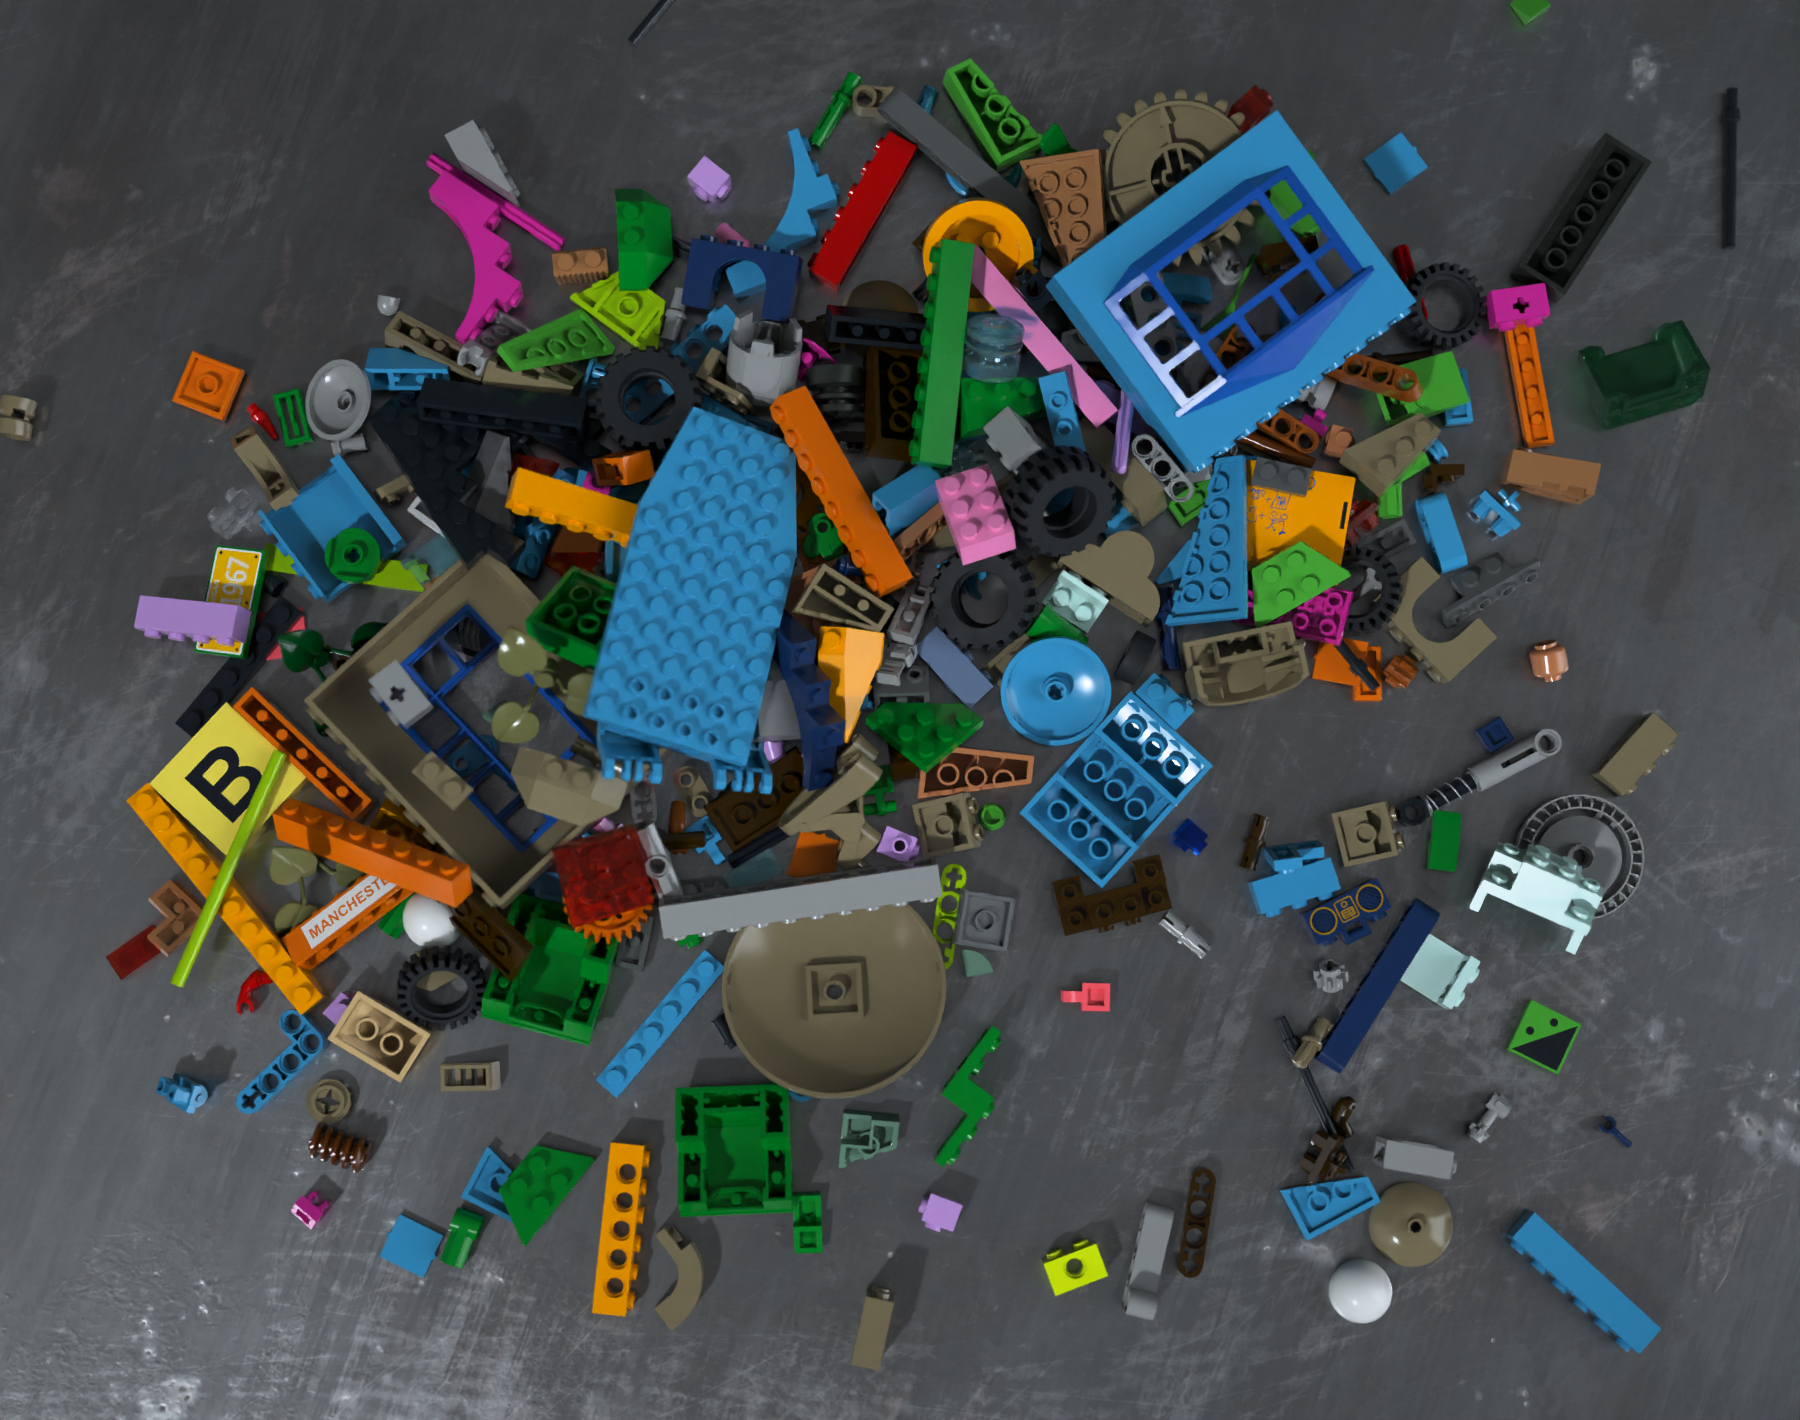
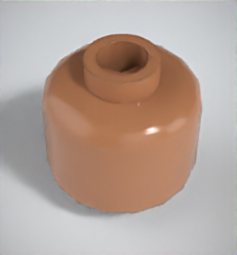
M1545 640L1534 644L1535 648L1529 653L1533 674L1536 677L1544 678L1545 682L1561 679V674L1565 673L1569 668L1565 647L1557 643L1556 640Z

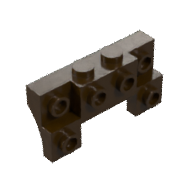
M1160 855L1131 861L1137 883L1084 896L1079 875L1051 882L1064 936L1096 928L1098 933L1115 929V923L1124 921L1125 926L1140 923V917L1172 909Z

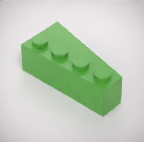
M971 58L946 70L942 83L991 168L999 173L1019 163V161L1041 152L1042 149L1039 143L1042 135L1038 134L1030 126V122L1024 115L1021 116L1012 107V102L1005 95L1002 96L994 87V83Z

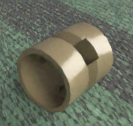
M1 395L0 436L30 441L33 430L30 420L35 418L37 402L19 396ZM12 413L20 414V418L11 417Z

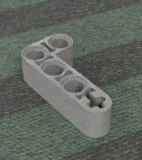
M1150 1202L1145 1203L1121 1308L1126 1315L1151 1321L1154 1319L1158 1303L1156 1292L1173 1222L1174 1208Z

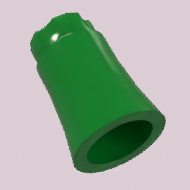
M1048 603L1040 610L1034 622L1026 631V635L1035 639L1047 636H1065L1079 640L1084 644H1087L1089 640L1088 637L1081 634L1079 629L1058 614Z

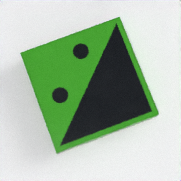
M1529 999L1506 1050L1558 1075L1581 1024Z

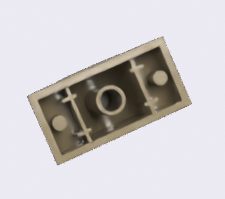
M1133 531L1116 532L1109 536L1101 547L1087 544L1085 546L1086 549L1081 552L1073 551L1072 555L1061 556L1057 563L1059 566L1058 571L1062 572L1064 570L1068 573L1069 570L1076 572L1083 578L1082 583L1090 588L1094 585L1106 593L1105 598L1109 600L1108 603L1145 627H1148L1157 615L1160 606L1159 592L1153 582L1147 578L1154 566V551L1149 541L1141 534Z

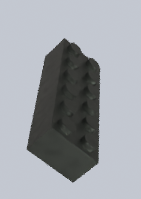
M1605 133L1589 153L1511 275L1526 285L1545 283L1548 299L1554 303L1559 302L1568 292L1650 166L1651 161Z

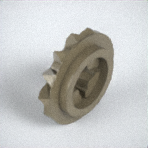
M335 1079L318 1081L310 1088L307 1094V1110L311 1117L323 1124L336 1123L347 1115L352 1105L351 1093L344 1083ZM329 1093H331L332 1099L340 1102V1104L331 1105L328 1110L326 1108L327 1104L318 1100V1098L328 1097Z

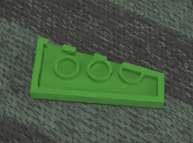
M581 308L499 345L497 353L513 372L611 355L615 347Z

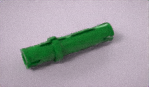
M853 72L847 73L839 89L832 94L831 97L833 99L815 130L808 138L810 145L819 150L823 149L846 108H850L854 90L863 82L861 77Z

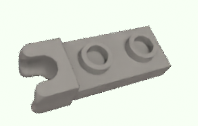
M491 325L474 340L470 339L462 346L457 364L460 366L467 363L473 364L477 368L475 374L481 376L485 373L488 360L497 352L499 345L507 342L514 334L510 333L503 326Z

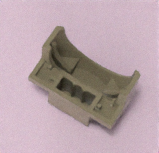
M1292 621L1182 643L1187 668L1185 678L1190 700L1197 699L1207 706L1236 705L1275 696L1295 688L1309 676L1303 644H1296Z

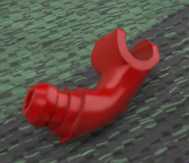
M256 969L242 983L236 1003V1010L240 1015L243 1014L244 1003L250 1006L251 1014L256 1011L257 1003L252 999L253 989L273 982L265 971Z

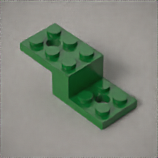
M989 1024L940 1090L943 1096L965 1112L933 1155L934 1161L943 1168L947 1162L950 1165L955 1162L961 1153L959 1148L964 1140L969 1142L978 1130L976 1123L981 1117L986 1119L995 1107L994 1103H992L994 1100L993 1095L969 1078L970 1074L976 1076L985 1064L982 1058L987 1051L993 1053L1002 1041L999 1038L1001 1032L992 1024Z

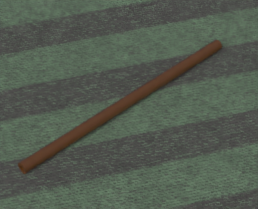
M1084 363L1087 365L1086 373L1089 377L1098 381L1106 380L1114 384V388L1121 390L1107 369L1093 363ZM1254 432L1239 440L1297 466L1312 469L1316 461L1311 456Z

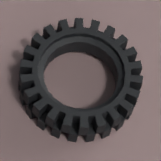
M1450 262L1433 264L1409 278L1411 281L1405 283L1406 288L1415 298L1416 302L1409 307L1412 312L1401 319V323L1407 321L1409 326L1404 328L1406 333L1413 331L1414 335L1411 339L1415 342L1422 340L1420 345L1425 348L1431 346V350H1448L1472 339V336L1480 331L1478 327L1482 326L1485 321L1481 316L1487 314V308H1482V304L1486 303L1487 299L1486 296L1480 297L1479 295L1480 292L1484 291L1483 286L1476 287L1474 283L1478 281V278L1475 275L1469 278L1467 275L1470 273V270L1467 268L1459 270L1460 265L1456 263L1449 266ZM1438 282L1450 285L1461 296L1464 308L1463 317L1460 324L1453 330L1444 331L1437 329L1424 316L1422 297L1425 290L1432 283Z
M1353 546L1350 547V550L1344 549L1341 567L1347 570L1356 566L1372 568L1379 575L1382 583L1381 597L1373 609L1361 615L1348 614L1344 632L1360 635V632L1368 634L1372 633V629L1379 630L1383 628L1381 624L1384 622L1388 624L1392 620L1390 618L1391 614H1396L1399 610L1396 607L1397 603L1402 602L1400 592L1403 591V585L1400 584L1399 580L1402 579L1396 571V567L1385 556L1374 549L1370 550L1368 547L1359 549Z
M445 945L444 952H439V946H432V954H429L427 949L424 948L420 950V958L414 953L410 956V962L406 960L403 963V970L400 969L397 1001L400 1004V1010L402 1013L406 1012L408 1020L411 1021L415 1018V1024L420 1027L426 1021V1029L432 1030L434 1023L438 1024V1031L445 1030L446 1023L450 1024L451 1029L457 1028L458 1020L463 1026L468 1023V1017L473 1020L477 1016V1011L482 1010V997L486 989L484 969L480 968V962L477 959L473 961V955L469 952L463 957V949L458 947L454 954L451 953V946ZM437 971H448L462 977L468 989L464 996L454 1003L435 1005L423 1000L417 994L415 987L419 980L427 974Z

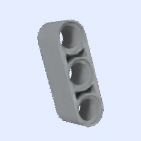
M1146 434L1137 436L1132 443V451L1137 459L1163 486L1170 498L1180 503L1189 501L1194 494L1192 482L1153 437ZM1143 440H1150L1153 445L1152 451L1148 455H1141L1138 452V444ZM1161 461H1167L1171 466L1169 474L1162 477L1157 475L1156 465ZM1179 482H1185L1189 487L1188 494L1183 498L1176 497L1173 491L1174 486Z

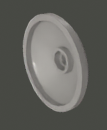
M345 359L330 361L317 371L309 384L305 399L307 421L315 434L326 440L341 441L353 435L361 427L367 417L371 403V387L367 374L358 364Z

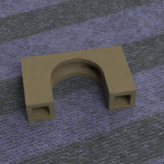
M1420 557L1400 575L1402 580L1399 581L1403 585V591L1400 592L1402 602L1397 603L1396 607L1399 610L1396 614H1391L1390 618L1392 620L1388 623V626L1391 628L1389 630L1391 635L1397 641H1403L1410 648L1408 650L1409 654L1417 662L1422 661L1428 667L1427 673L1437 683L1441 681L1442 684H1445L1462 671L1497 636L1479 617L1472 620L1448 642H1432L1419 634L1412 619L1413 606L1418 597L1441 577L1423 557ZM1381 593L1369 603L1372 609L1378 603Z

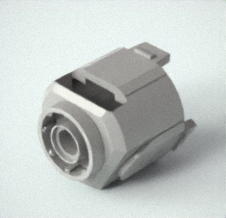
M747 310L735 317L734 328L730 332L725 380L730 388L743 394L752 405L771 406L778 396L796 389L802 350V327L795 318L789 320V325L772 320H752L753 312Z

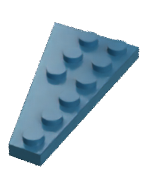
M1243 455L1216 458L1207 487L1208 495L1204 508L1201 507L1198 516L1200 521L1196 532H1193L1181 571L1183 574L1178 591L1175 590L1173 608L1165 622L1168 626L1248 618L1246 457Z

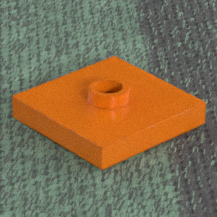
M192 351L172 401L225 422L245 371Z

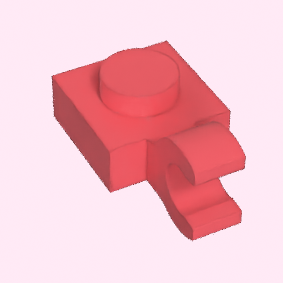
M1081 983V991L1061 990V1002H1081V1011H1110V983Z

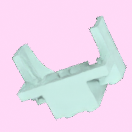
M1498 842L1472 898L1469 909L1479 912L1487 893L1572 929L1566 951L1575 954L1584 935L1587 936L1592 926L1593 916L1603 898L1604 887H1601L1600 883L1594 879L1584 878L1581 875L1582 866H1579L1577 861L1566 856L1560 857L1553 854L1544 846L1529 844L1527 849L1520 850L1515 845ZM1516 874L1514 881H1510L1507 876ZM1571 899L1575 905L1573 908L1569 906Z

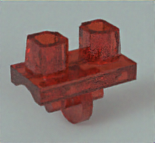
M1355 498L1352 499L1345 539L1346 546L1352 547L1360 541L1361 537L1355 530L1358 525L1362 524L1365 530L1370 531L1381 523L1375 512L1379 507L1374 501L1370 503L1363 499L1358 503Z

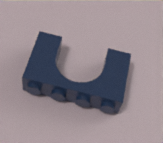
M700 235V239L692 238L681 300L682 305L712 311L717 282L722 271L734 262L750 261L760 267L766 279V292L761 318L789 324V320L794 316L803 259L796 256L797 251L781 249L780 253L770 252L769 246L754 244L753 248L743 247V242L727 239V244L716 242V237Z

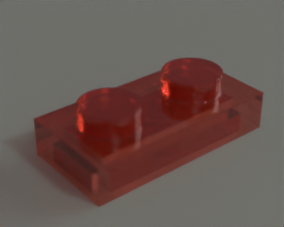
M156 925L149 926L106 956V959L121 980H125L162 954L147 939L148 934L156 928Z

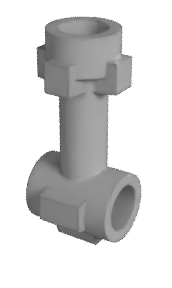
M1492 1092L1484 1102V1105L1489 1109L1477 1125L1473 1122L1470 1123L1467 1127L1469 1131L1466 1134L1479 1144L1483 1140L1486 1141L1490 1136L1486 1131L1496 1117L1499 1116L1503 1119L1511 1111L1512 1105L1508 1103L1509 1100L1500 1093Z

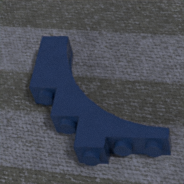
M784 608L780 626L775 628L777 639L772 657L784 677L794 704L803 751V787L809 792L829 787L833 783L836 748L839 745H843L846 720L829 705L831 679L814 664L817 639Z

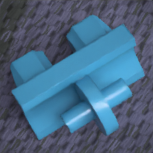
M1486 488L1479 494L1481 498L1476 502L1472 510L1481 519L1492 509L1500 515L1490 526L1500 537L1508 533L1512 528L1516 530L1521 525V521L1507 509L1508 506L1515 512L1521 509L1522 506L1515 501L1520 494L1517 490L1509 495L1501 488L1497 495L1503 500L1502 503Z
M175 1072L172 1079L161 1076L156 1088L157 1094L166 1096L165 1099L184 1112L194 1114L195 1108L205 1103L208 1096L207 1089L203 1085L192 1081L183 1074Z

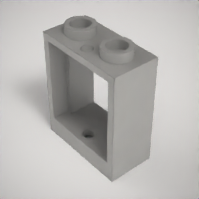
M1376 1135L1372 1163L1385 1169L1450 1180L1451 1174H1454L1457 1168V1157H1454V1151L1441 1146Z

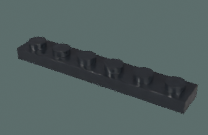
M280 596L253 629L248 658L230 657L175 724L193 738L226 702L232 703L266 662V659L279 645L277 636L290 632L305 614L285 597Z

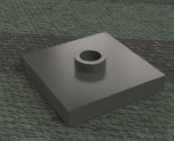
M961 889L952 944L1007 953L1016 898Z

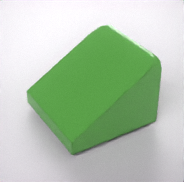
M1514 0L1510 3V6L1523 24L1527 25L1547 12L1551 4L1548 0Z

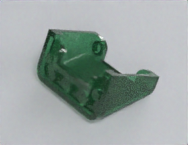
M1683 320L1661 325L1655 334L1654 341L1609 355H1605V351L1601 346H1588L1579 350L1578 364L1596 418L1601 428L1606 430L1695 404L1704 395L1710 372L1707 361Z

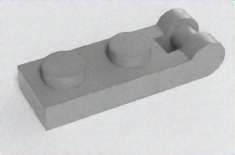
M915 580L913 586L908 585L887 630L888 639L909 645H914L933 604V601H929V593L933 592L934 586L920 585L919 581Z

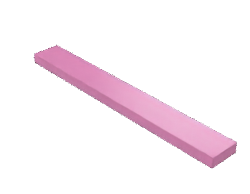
M975 244L971 283L1050 375L1063 371L1067 372L1074 403L1094 427L1098 429L1117 413L1118 409Z

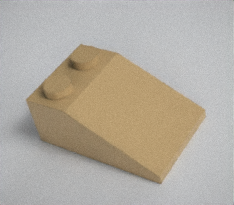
M358 990L331 1032L328 1040L401 1083L433 1031L426 1029L424 1025H421V1027L416 1025L414 1019L408 1020L405 1014Z

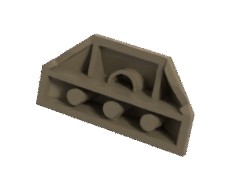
M522 746L519 748L511 770V775L528 809L581 827L618 811L628 786V782L616 777L603 779L602 772Z

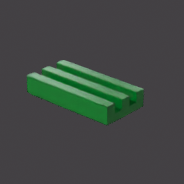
M296 388L273 394L285 446L291 448L294 445H303L305 442H314L312 430L306 417L301 389ZM292 396L296 398L305 436L301 435ZM283 398L286 399L295 434L294 439H291L281 401Z

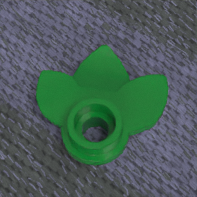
M826 513L813 515L808 523L809 533L803 540V550L806 557L810 560L821 554L829 562L844 555L845 543L840 540L838 530L833 521L828 518ZM820 522H826L827 529L824 532H820L817 529Z

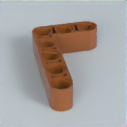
M1324 292L1317 296L1313 306L1325 297ZM1358 353L1353 354L1349 358L1344 356L1346 362L1334 371L1326 374V376L1339 382L1409 403L1418 400L1423 393L1422 384L1414 371ZM1363 367L1359 373L1352 374L1356 368ZM1388 375L1385 380L1377 381L1380 376ZM1413 382L1409 389H1402L1405 384Z
M1248 323L1256 334L1254 326ZM1234 325L1228 331L1214 353L1220 362L1223 352H1228L1232 355L1233 363L1231 366H1226L1222 363L1227 370L1242 360L1252 346L1248 340L1245 343H1241L1236 339L1235 333L1239 329L1237 325ZM1209 363L1198 379L1199 390L1207 386L1206 378L1208 375L1218 377ZM1278 408L1280 411L1269 420L1261 424L1255 423L1258 427L1257 429L1272 439L1304 454L1314 451L1319 444V437L1314 430ZM1278 419L1283 420L1287 425V430L1284 434L1278 433L1275 429V423ZM1301 434L1306 435L1310 440L1307 449L1299 446L1298 438Z

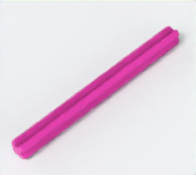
M432 153L427 159L426 164L429 168L440 175L446 170L498 204L501 215L553 249L559 251L564 246L566 240L562 235L438 154Z

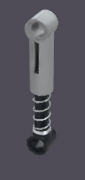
M1553 729L1534 732L1532 735L1468 767L1465 776L1461 778L1455 777L1453 782L1444 783L1440 789L1434 788L1432 793L1428 795H1417L1411 799L1401 801L1396 807L1399 817L1398 822L1406 827L1420 825L1433 814L1435 809L1439 811V807L1447 803L1450 805V802L1459 797L1461 799L1462 795L1468 792L1472 793L1474 789L1482 792L1547 757L1555 755L1562 746L1560 735ZM1542 736L1546 737L1550 742V747L1547 751L1540 747L1539 740ZM1529 749L1530 753L1512 763L1509 762V759ZM1409 805L1414 806L1417 810V816L1414 820H1410L1406 816L1405 811Z

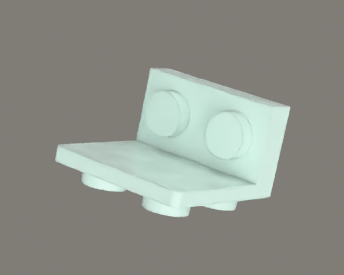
M1062 570L1057 581L1041 604L1044 606L1048 603L1070 624L1087 634L1109 600L1105 598L1106 593L1094 585L1090 588L1082 583L1083 578L1076 572L1069 570L1067 573Z

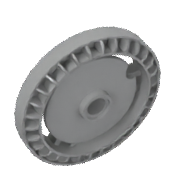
M1571 794L1545 802L1525 820L1515 842V846L1520 850L1527 849L1529 844L1533 846L1541 845L1548 848L1553 854L1572 859L1575 851L1578 849L1582 850L1585 854V860L1579 865L1582 866L1581 875L1584 878L1596 880L1600 883L1601 887H1604L1603 898L1593 919L1611 914L1623 906L1634 894L1644 871V846L1635 824L1622 809L1612 802L1596 796ZM1571 809H1585L1596 812L1592 818L1587 816H1571L1561 819L1546 830L1540 842L1534 841L1541 827L1549 819L1561 812ZM1602 816L1610 821L1608 825L1599 821ZM1616 827L1625 845L1626 866L1617 887L1608 895L1607 889L1615 882L1622 864L1621 847L1616 835L1613 833V829Z

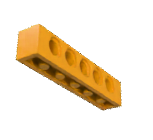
M613 1140L610 1143L592 1313L626 1317L629 1309H634L635 1292H631L632 1281H636L638 1276V1264L634 1263L635 1252H640L642 1239L641 1235H637L638 1224H643L645 1207H640L641 1196H646L648 1179H643L644 1167L649 1168L651 1151L646 1150L647 1143ZM624 1164H631L635 1168L636 1175L634 1178L628 1179L622 1175L621 1169ZM626 1192L632 1196L633 1203L631 1206L624 1207L619 1203L618 1196L620 1193ZM617 1221L628 1223L630 1228L628 1234L621 1235L616 1231L615 1224ZM613 1250H623L626 1254V1261L624 1263L615 1262L612 1257ZM611 1278H619L623 1282V1290L613 1291L609 1286V1280Z

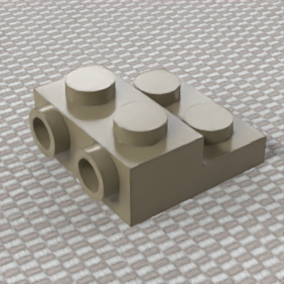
M970 792L912 805L923 858L981 847V840H984V831L981 824L976 823L975 813H978V803L975 797L970 796Z
M1389 800L1331 814L1344 867L1402 854L1401 849L1405 848V840L1402 832L1396 831L1394 822L1399 820L1398 812L1395 805L1390 806Z

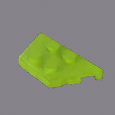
M616 272L610 275L608 279L600 280L592 284V287L578 294L576 292L569 297L572 302L631 345L638 347L639 350H646V346H655V349L658 350L667 303L650 289L647 291H619V275Z

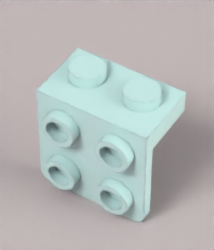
M1429 934L1400 981L1441 1007L1452 1009L1454 1006L1458 1007L1465 997L1463 990L1468 982L1473 983L1478 976L1480 969L1477 967L1480 961L1472 956L1463 955Z

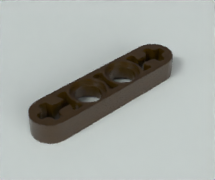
M1204 1167L1194 1169L1189 1178L1177 1254V1268L1183 1276L1188 1278L1198 1276L1203 1269L1216 1187L1215 1175ZM1202 1173H1206V1177L1210 1179V1183L1204 1184L1203 1193H1209L1208 1198L1201 1195L1192 1196L1194 1190L1199 1193L1200 1184L1195 1182L1196 1177H1201ZM1198 1200L1203 1201L1206 1205V1211L1201 1216H1195L1191 1212L1192 1203ZM1196 1228L1201 1231L1202 1238L1199 1243L1191 1244L1187 1241L1186 1235L1190 1229ZM1185 1246L1192 1250L1200 1249L1199 1254L1193 1252V1261L1197 1263V1266L1192 1267L1190 1272H1187V1268L1182 1265L1183 1261H1188L1189 1251H1184Z

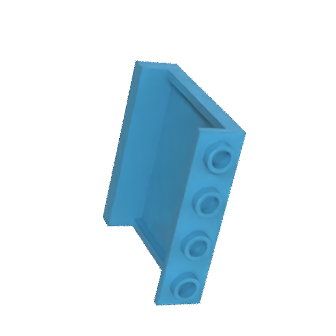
M339 454L330 460L333 466L299 489L300 493L289 506L281 507L277 511L272 509L266 514L262 510L258 511V514L263 519L259 523L269 536L272 534L276 536L279 540L275 544L284 557L291 556L295 562L291 567L300 578L305 576L311 584L307 588L316 600L321 597L327 604L354 585L344 583L336 578L325 563L324 555L327 543L332 537L334 539L336 535L340 534V531L347 528H360L371 534L381 548V564L407 546V543ZM353 549L352 554H347L346 558L350 559L351 563L360 558V555L356 549Z

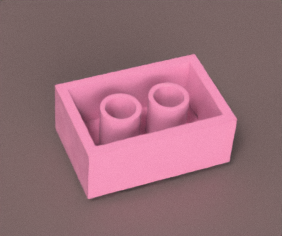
M988 464L935 480L938 499L963 565L1016 549L1014 530Z

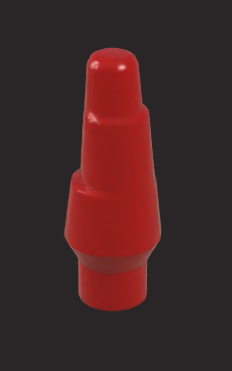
M256 403L251 404L246 409L250 413L251 419L272 440H276L279 436L265 411L260 409Z

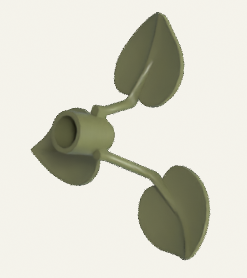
M509 626L499 647V665L505 672L513 676H523L529 672L530 675H534L535 683L524 708L517 701L510 700L504 702L496 709L492 719V732L495 738L501 742L524 743L532 740L540 729L538 716L529 711L540 687H552L558 682L562 692L568 694L566 707L573 713L583 716L593 673L581 672L574 675L569 680L567 688L562 680L563 676L558 674V663L553 658L547 657L544 647L529 634Z
M272 846L269 867L271 879L280 885H289L298 881L301 893L300 903L289 901L278 910L274 921L277 935L280 937L286 936L294 926L302 924L318 909L313 903L306 904L307 896L303 877L313 875L318 865L330 875H337L336 883L341 887H351L359 877L367 875V873L338 862L335 863V869H331L320 857H315L311 851L297 846Z

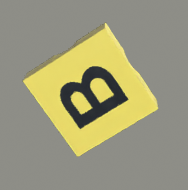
M228 702L211 717L149 783L226 856L273 750H277L233 708L234 704ZM287 758L282 765L244 853L266 831L268 825L273 820L272 813L289 798L296 799L311 783Z

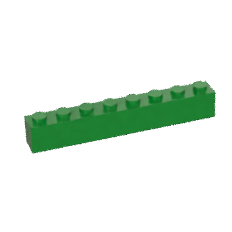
M941 239L930 250L929 261L932 263V272L928 275L926 288L930 291L929 300L926 301L923 311L924 318L927 319L926 329H923L920 340L921 345L924 347L923 356L918 361V373H921L920 384H917L915 389V400L918 401L917 412H914L912 417V428L915 429L914 439L911 440L909 445V456H912L911 464L946 468L951 466L975 244Z

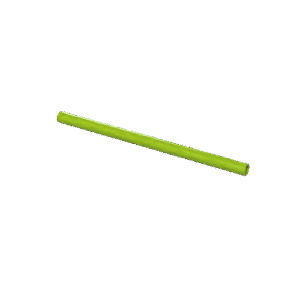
M273 750L170 983L183 988L286 759L287 754Z

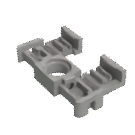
M884 637L882 665L874 674L876 683L900 686L899 676L905 667V663L906 667H911L918 655L916 642L914 645L891 642V639Z

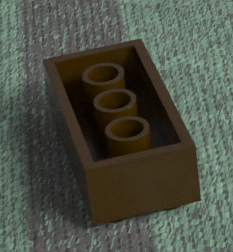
M871 346L863 358L866 456L911 462L912 456H909V445L911 440L914 439L915 429L912 428V417L914 412H917L918 401L915 400V389L917 384H920L921 373H918V361L923 356V350Z

